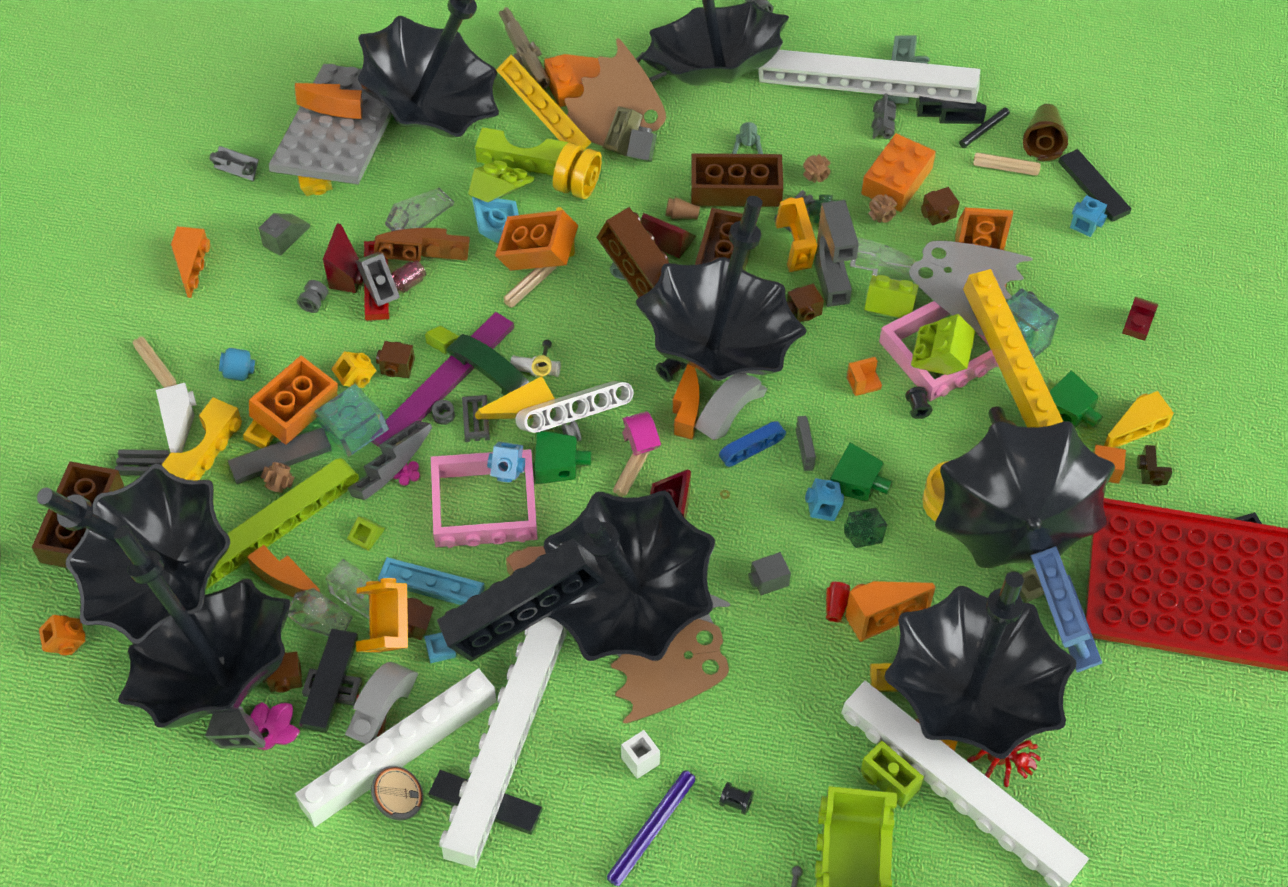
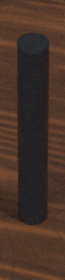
M1004 107L960 140V146L966 148L1010 114L1008 108Z

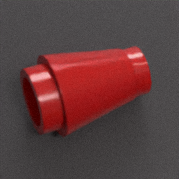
M835 581L831 582L829 587L826 588V619L828 621L841 622L850 594V586L848 584Z

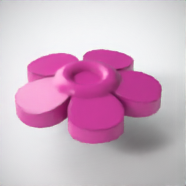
M411 461L408 465L406 463L393 479H399V484L404 486L408 485L410 480L417 481L420 478V473L417 471L419 469L418 463L415 461Z

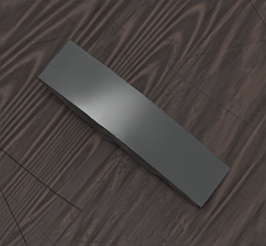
M416 420L380 444L379 447L382 454L363 466L367 475L348 487L351 496L366 500L385 486L420 448L432 429L431 424Z

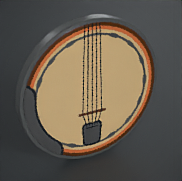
M399 766L386 767L378 772L372 781L371 795L377 809L386 817L398 821L407 820L420 810L423 803L422 787L418 779L407 769Z

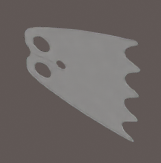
M931 241L922 251L923 258L915 262L910 268L909 275L919 285V288L952 316L959 314L975 332L984 336L963 291L968 276L991 269L1005 299H1011L1012 297L1006 290L1005 284L1013 280H1023L1024 277L1016 269V265L1023 261H1032L1033 259L1021 254L981 245L952 241ZM934 248H942L946 251V256L942 259H936L932 256L931 252ZM922 267H928L932 269L933 276L925 279L919 276L918 271ZM950 267L952 269V272L946 273L944 272V268Z

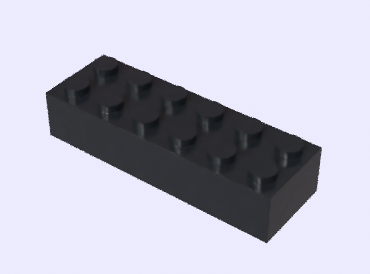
M573 538L560 543L558 548L548 554L540 555L526 567L515 570L506 579L493 583L489 589L479 595L470 597L461 606L448 610L444 616L437 619L447 646L472 662L606 581L595 557Z

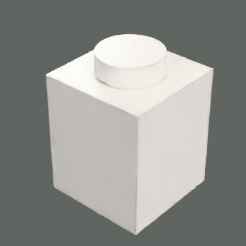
M645 730L621 744V758L638 779L660 765V750Z

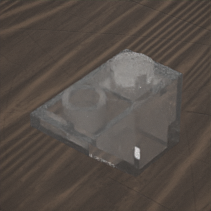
M314 588L297 592L288 612V617L303 628L327 636L330 635L332 628L346 631L353 617Z

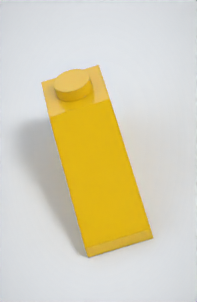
M541 376L478 409L475 417L476 419H516L518 412L522 409L551 401L555 398Z
M1158 391L1151 394H1142L1108 434L1104 446L1117 448L1169 426L1174 412Z

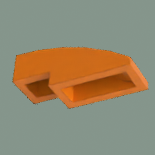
M295 83L297 105L326 115L362 119V90L341 89L340 84Z
M687 364L673 398V413L677 414L674 421V435L693 440L696 431L695 425L699 415V383L695 367Z
M262 545L247 556L251 570L274 589L305 602L318 605L323 602L319 588L288 555L279 561L265 545Z

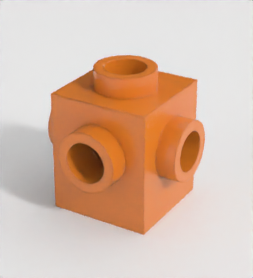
M52 615L39 628L42 650L44 652L58 653L64 656L72 655L85 642V632L78 618L66 615Z

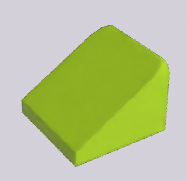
M441 325L425 333L426 344L444 354L447 353L446 349L459 337Z
M358 516L347 540L369 551L382 535L385 528L365 517Z

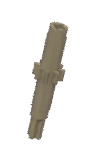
M505 7L503 11H499V15L505 25L507 35L517 51L513 56L526 68L528 73L543 89L547 88L550 85V79L538 56L542 55L540 49L534 42H529L519 22L515 20L509 8Z

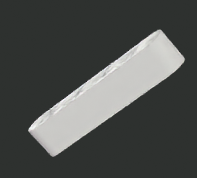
M619 381L601 384L522 409L516 416V424L523 431L540 432L627 404L633 398V388L629 383ZM618 387L621 388V396L619 398L616 396ZM596 394H599L600 401L595 405L594 398ZM574 401H577L578 408L573 412L572 404ZM552 408H555L556 415L551 419L550 411ZM530 415H532L534 421L533 424L529 427L527 424V419Z

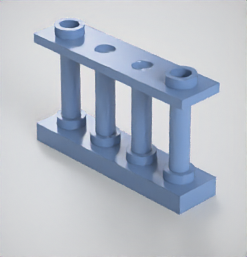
M1055 546L1031 555L1062 643L1065 648L1068 647L1070 655L1076 660L1075 669L1077 673L1103 664L1070 575L1066 573L1057 547Z

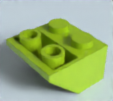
M495 160L492 163L484 164L474 169L468 195L485 202H491L533 182L534 177L527 175L525 170L512 169L507 167L505 162Z
M959 314L919 327L911 366L945 375L967 369L975 330Z

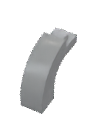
M746 373L731 376L711 397L698 418L695 428L713 440L725 437L739 411L748 402L764 397L768 388L763 386L758 378L749 376Z
M387 662L377 669L355 702L353 709L356 711L345 735L366 745L376 739L389 709L400 697L408 698L419 673L395 662Z

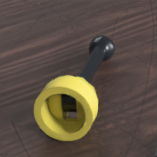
M548 339L542 343L544 347L542 355L537 356L532 362V371L537 376H546L551 371L552 363L549 357H547L548 349L552 346V342Z

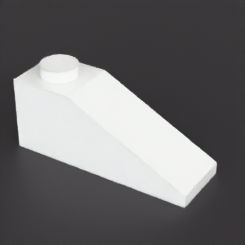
M185 383L156 390L171 453L183 452L194 419L192 406L197 405L193 391L188 392Z

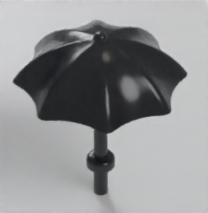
M448 0L447 6L451 14L444 29L424 26L404 16H397L386 28L374 33L359 35L358 40L363 51L364 62L358 76V81L369 95L389 109L400 126L422 127L440 135L454 138L461 137L467 128L476 121L492 118L499 114L493 97V83L497 76V71L493 66L479 58L467 46L458 32L462 21L474 16L477 10L475 0Z
M702 0L703 7L694 8L682 18L650 30V46L640 58L653 68L661 72L666 71L667 74L675 76L689 85L701 86L719 82L731 83L741 75L762 67L775 56L783 44L780 33L784 29L789 16L768 12L760 8L755 2L715 8L714 0Z
M749 196L747 198L741 221L731 225L729 240L734 245L731 259L721 257L711 262L697 265L666 263L662 266L661 276L656 285L648 293L636 300L638 308L652 324L655 333V347L658 352L670 360L683 362L697 368L713 381H721L729 376L742 373L765 375L781 371L788 348L795 340L805 335L807 331L791 312L785 298V287L783 284L757 277L743 270L748 250L758 246L762 235L761 230L756 224L763 202L757 196Z
M992 407L989 410V418L992 425L989 427L985 437L969 452L944 463L940 468L945 494L941 512L935 521V527L939 531L952 535L962 542L973 555L976 564L981 568H993L1010 563L1034 564L1031 555L1055 546L1061 556L1074 543L1099 532L1106 526L1107 519L1103 503L1107 483L1115 470V465L1111 461L1099 457L1090 451L1079 438L1074 425L1069 421L1045 427H1019L1006 419L1001 407Z
M156 463L129 485L116 491L99 494L95 498L93 506L88 499L81 495L74 494L66 498L47 487L41 489L37 495L38 503L57 513V520L60 525L74 531L86 528L83 537L68 555L65 563L78 585L81 601L80 621L82 624L103 625L114 628L123 633L132 643L139 644L150 637L162 624L173 619L148 584L136 583L128 574V566L131 561L114 538L115 531L122 526L130 527L146 551H156L164 560V569L161 574L188 614H194L202 608L208 580L217 563L226 554L230 546V538L221 528L214 511V486L212 481L183 479L169 473L161 464Z
M659 491L648 496L633 498L596 492L589 500L584 511L574 522L562 531L549 536L544 541V549L546 554L558 548L560 543L574 538L595 557L606 581L548 616L559 622L571 633L579 646L582 656L588 661L616 654L637 655L652 661H659L664 657L670 643L677 634L693 621L708 615L713 609V602L708 590L707 571L709 559L715 546V539L712 535L690 524L676 508L672 496L667 491Z
M129 526L120 527L115 531L114 538L131 561L128 566V574L136 583H147L173 619L158 627L143 642L139 644L133 643L128 648L130 672L126 685L119 695L118 702L145 710L152 717L155 726L158 728L181 727L209 714L236 711L246 696L258 684L270 677L283 661L285 648L281 640V632L288 617L290 600L268 596L260 592L254 586L252 580L243 579L220 591L205 594L202 608L194 614H188L161 574L164 569V560L156 551H146ZM223 656H224V664H222L221 661L219 660V658H221V657H223Z
M1009 572L1004 579L1002 588L994 590L988 598L979 595L968 587L958 586L938 604L919 611L904 612L899 616L900 644L896 657L885 672L884 677L888 684L898 690L908 700L919 719L925 738L930 740L961 741L981 748L996 758L1004 759L1025 739L1045 731L1060 730L1065 727L1066 718L1063 709L1064 690L1068 678L1076 668L1077 663L1070 654L1061 649L1048 635L1040 621L1036 607L1030 603H1023L1019 593L1024 583V578L1020 573Z

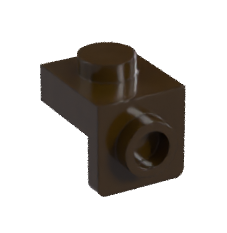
M1145 445L1142 454L1137 457V469L1141 470L1142 484H1151L1153 486L1167 485L1172 475V468L1157 467L1156 446Z

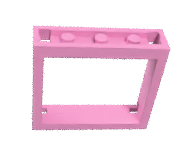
M935 301L882 327L879 339L881 345L917 387L926 388V398L930 402L940 396H946L949 391L957 387H964L970 380L976 377L980 378L989 370L999 367L991 350L969 361L967 369L949 375L944 374L937 379H934L927 370L911 366L913 354L901 340L919 331V327L939 321L950 315ZM978 334V335L984 340V342L989 346V344H988V342H987L985 336H982V335Z
M531 449L523 450L522 458L526 459L524 472L526 476L528 521L442 527L440 478L489 475L491 468L487 467L488 457L493 452L431 457L433 536L435 547L452 548L461 545L478 546L479 544L488 543L503 544L505 542L538 540Z

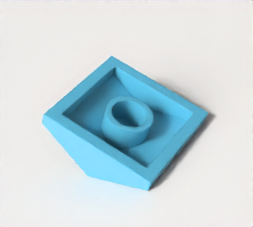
M472 197L479 233L499 243L507 216L519 215L516 201L496 199L491 202H485Z

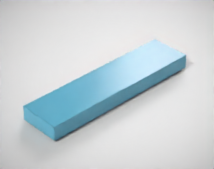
M388 557L378 577V581L382 578H396V583H407V591L458 605L466 603L470 597L481 594L485 589V584L479 581Z

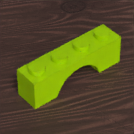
M482 127L475 145L476 162L489 164L498 160L505 162L507 167L553 176L560 152L569 142L546 139L536 147L519 148L507 141L504 131Z

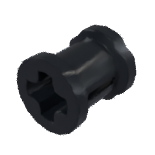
M667 358L663 363L659 362L656 365V371L661 378L670 382L673 379V375L680 369H685L687 364Z
M924 387L911 388L905 394L912 408L910 414L914 419L926 418L933 411L931 405L927 402V390Z
M727 782L722 791L719 805H728L741 810V814L746 815L750 808L754 791L749 790L747 792L733 787L731 782Z

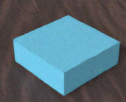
M442 632L424 636L430 663L456 658V652L447 646Z

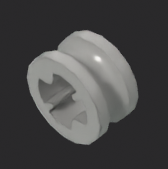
M575 420L571 421L568 425L566 423L562 424L564 435L575 436L577 441H581V433Z

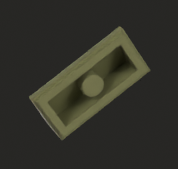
M618 106L602 148L627 156L632 129L638 130L643 115L633 109Z

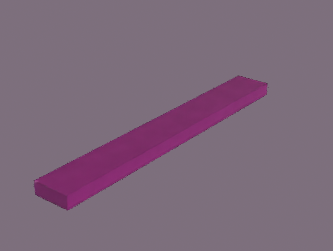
M495 312L470 337L494 349L514 329V323ZM451 355L369 436L370 442L379 447L380 444L416 420L422 421L432 411L434 403L443 400L474 367L469 363L462 364Z

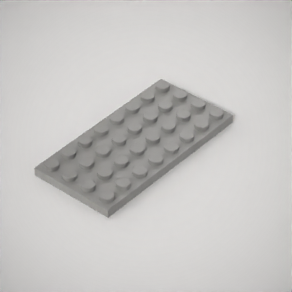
M323 64L313 82L315 84H340L341 89L362 90V119L326 115L300 106L269 163L270 172L359 185L392 116V113L384 104L369 95L360 85L358 76L362 69L336 66L335 64Z

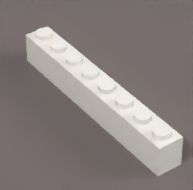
M478 668L296 792L295 795L300 808L314 827L318 826L370 790L374 777L382 769L389 766L403 767L496 703L495 687Z

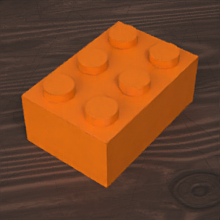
M896 133L864 175L861 194L871 199L877 195L884 196L886 194L888 197L891 196L897 203L894 208L902 212L931 172L936 151Z
M564 210L507 216L495 257L510 271L567 265L578 224Z
M300 355L249 399V416L287 445L337 400L338 383Z

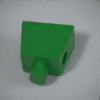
M1072 370L1049 391L1063 422L1069 421L1076 428L1081 422L1085 421L1095 428L1102 420L1103 416L1094 410L1099 398L1098 395Z
M545 431L537 432L535 455L536 484L574 480L576 478L577 465L591 466V451L577 450V438L575 436Z
M849 442L830 478L833 482H839L841 493L844 496L862 501H868L874 490L887 495L893 483L892 480L881 476L884 465L882 460Z

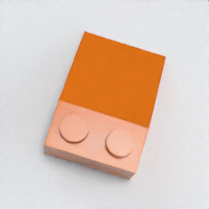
M563 54L544 59L545 71L550 79L549 87L559 107L566 106L565 98H579L583 95L584 87L581 80L583 77L595 78L600 73L598 58Z
M965 207L958 220L955 242L1004 250L1013 217V210Z
M873 581L866 585L859 584L850 591L845 617L861 642L898 626V619L902 613L929 608L936 587L934 583Z

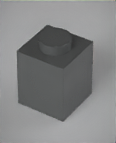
M639 126L638 130L632 129L627 152L628 157L652 162L657 138L656 134L651 133L652 129Z
M781 552L753 561L751 573L748 576L752 587H757L762 596L789 586L791 572Z

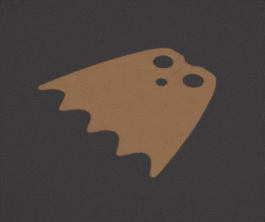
M619 38L616 39L618 47L616 56L613 58L598 57L600 64L599 75L595 78L583 77L581 79L584 87L583 95L579 98H565L568 108L567 116L591 142L601 146L605 142L618 106L633 109L642 114L643 118L640 126L650 128L652 132L657 131L666 120L664 106L651 81ZM647 110H655L657 112L658 118L654 123H647L644 120V114Z
M701 619L693 621L677 634L670 643L664 657L659 661H652L637 655L622 654L620 658L611 664L612 668L622 671L627 676L625 685L615 695L631 701L633 704L631 713L623 720V723H630L678 705L710 689L727 676L729 668L726 657L720 652L723 638L721 630L717 625ZM700 631H709L713 635V641L709 645H701L697 642L696 636ZM686 651H691L693 653V657L691 659H686L684 657V653ZM706 660L716 661L719 665L718 672L712 675L706 674L702 669L703 662Z

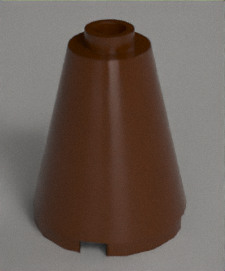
M1043 104L1037 108L1023 135V148L1029 156L1037 157L1040 161H1052L1059 158L1063 151L1067 149L1068 134L1056 106Z

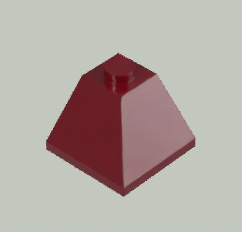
M337 223L323 257L329 289L356 293L359 284H363V279L356 260H359L344 228L341 224Z

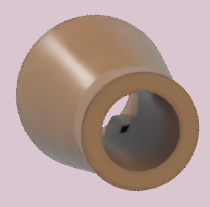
M677 197L674 199L669 198L665 216L671 217L670 219L697 220L700 206L693 205Z

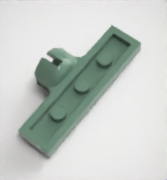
M916 35L895 36L891 60L928 64L930 61L927 56H915ZM888 95L887 100L894 103H908L909 97Z

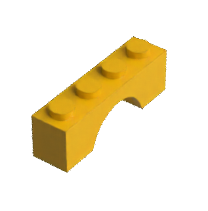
M212 397L199 415L203 429L206 431L204 439L192 450L182 453H170L162 464L169 473L187 480H200L205 471L212 467L214 459L219 452L226 448L228 440L233 433L240 429L242 420L238 408Z

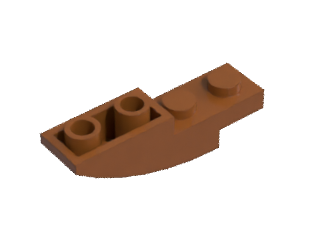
M443 228L402 229L375 236L374 253H383L386 259L416 262L421 261V256L467 261L470 237L447 235V229Z

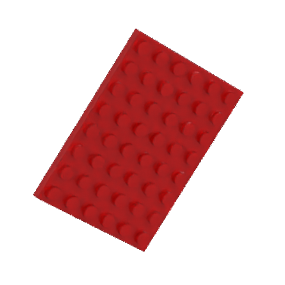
M1104 498V512L1107 523L1099 532L1092 534L1085 617L1093 638L1288 672V528Z

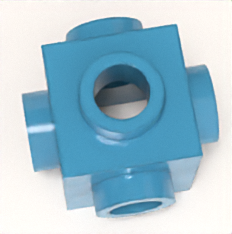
M1086 195L1081 203L1077 202L1073 208V219L1070 228L1091 237L1096 228H1101L1106 221L1107 215L1104 213L1107 204Z
M497 442L493 447V453H490L488 457L487 467L491 468L490 476L497 477V480L501 482H512V479L516 480L525 469L526 459L522 458L523 445Z
M815 478L812 487L807 489L805 501L809 505L810 517L835 521L844 502V495L841 493L839 482Z

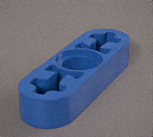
M778 421L771 422L726 445L720 451L719 457L727 467L734 466L780 442L786 435V431Z

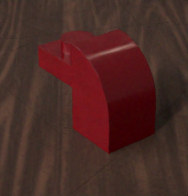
M1135 296L1122 334L1145 341L1158 303Z

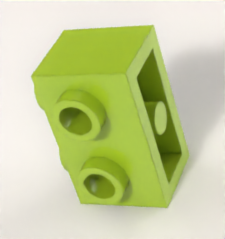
M872 275L864 310L901 318L913 312L919 285L913 284V282L908 280L890 279L885 275Z
M882 740L863 758L860 770L863 778L870 785H876L883 792L897 793V804L901 808L920 791L924 779L922 774Z

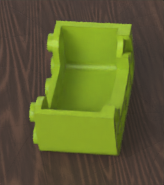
M828 786L827 796H821L818 812V824H823L822 834H817L816 851H821V861L816 860L815 864L816 887H892V838L895 822L893 810L897 806V793Z

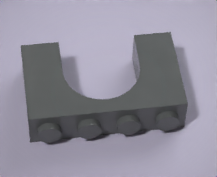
M830 201L821 205L817 237L818 246L814 260L827 307L850 304L852 288L844 261L856 260L859 247L846 201Z

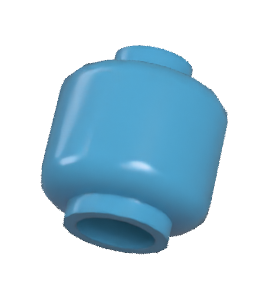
M228 348L225 353L221 352L219 371L222 372L224 378L244 381L247 379L248 373L253 374L255 360L251 359L249 351Z

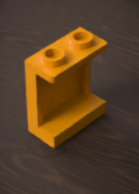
M793 197L787 198L780 202L775 223L776 228L790 227L794 239L787 267L789 272L812 268L818 245L803 197L796 199Z
M382 578L380 581L366 582V586L357 588V594L369 595L370 639L356 641V652L380 653L408 648L407 583H396V578Z

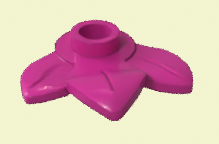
M261 702L256 705L250 717L254 720L260 733H269L264 738L266 742L265 747L258 749L268 750L275 744H289L300 733L297 727L290 724L293 717V706L290 703H280L270 709L265 703Z

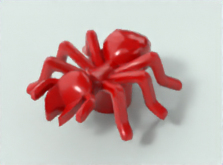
M1027 740L1017 745L1009 756L1004 759L996 758L981 749L978 754L969 757L967 762L977 761L987 754L991 762L987 772L984 774L987 778L990 777L996 765L1005 764L1004 787H1008L1011 773L1010 760L1015 763L1017 772L1026 779L1028 777L1027 774L1033 775L1029 768L1034 771L1037 769V764L1033 758L1040 761L1041 757L1034 752H1021L1018 754L1017 751L1025 747L1029 749L1038 748L1037 744H1032L1030 740Z

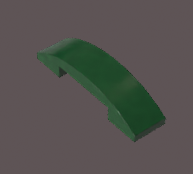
M462 334L446 349L450 355L462 364L469 363L502 388L501 394L504 396L529 383L527 378L507 359L473 337Z

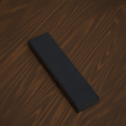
M1078 149L1059 157L1058 163L1089 197L1107 204L1104 214L1107 215L1111 222L1130 214L1132 208Z
M331 629L299 722L301 728L327 733L356 646V641L358 640L357 633Z
M439 770L428 793L429 798L451 806H458L461 800L459 793L462 783L464 781L468 782V780ZM504 793L494 822L532 835L541 815L542 807Z

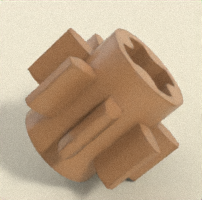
M820 154L817 156L812 155L803 164L806 170L803 175L814 183L816 181L823 182L830 175L828 166L831 162Z
M886 194L884 196L877 195L869 203L871 211L868 214L874 221L877 220L879 223L881 221L883 223L889 222L896 215L894 207L897 203L891 196L888 197Z
M273 462L272 466L264 467L261 478L266 482L265 487L282 493L286 487L291 488L295 478L290 473L291 468L278 462Z

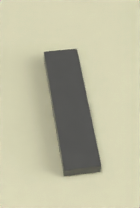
M322 427L296 436L287 445L279 442L228 460L236 484H240L261 476L264 467L272 466L273 462L290 466L330 452L332 449Z

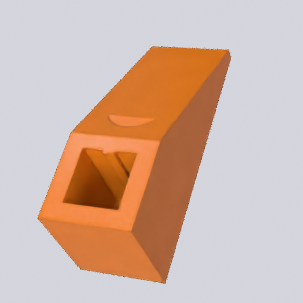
M177 226L171 246L187 297L191 298L194 289L198 287V275L204 268V256L210 250V240L207 239L204 229Z

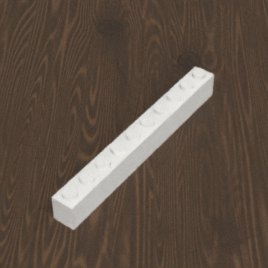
M779 50L769 62L758 68L759 82L883 95L887 93L893 96L913 98L923 96L976 104L980 85V69L788 50Z
M546 617L525 630L526 638L524 643L520 642L517 647V660L515 665L511 664L508 669V683L506 687H501L497 700L499 703L497 710H492L490 714L488 733L482 734L479 742V749H481L478 757H473L471 761L469 780L462 783L459 797H461L459 805H454L449 818L451 822L449 830H444L441 835L439 847H442L443 859L476 868L567 634V629L550 617Z
M864 681L844 703L841 714L844 715L845 720L850 725L857 726L864 731L866 737L871 742L878 744L882 740L924 776L923 780L931 785V789L937 795L946 797L953 803L954 808L959 813L972 818L980 830L992 834L998 839L999 844L1005 850L1013 851L1018 855L1026 867L1036 870L1044 876L1045 881L1051 887H1068L1089 860L1086 855L941 740L925 738L921 726L916 720L867 681Z

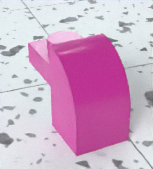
M648 411L622 418L625 425L622 434L625 441H630L634 456L657 450L661 446L654 421Z

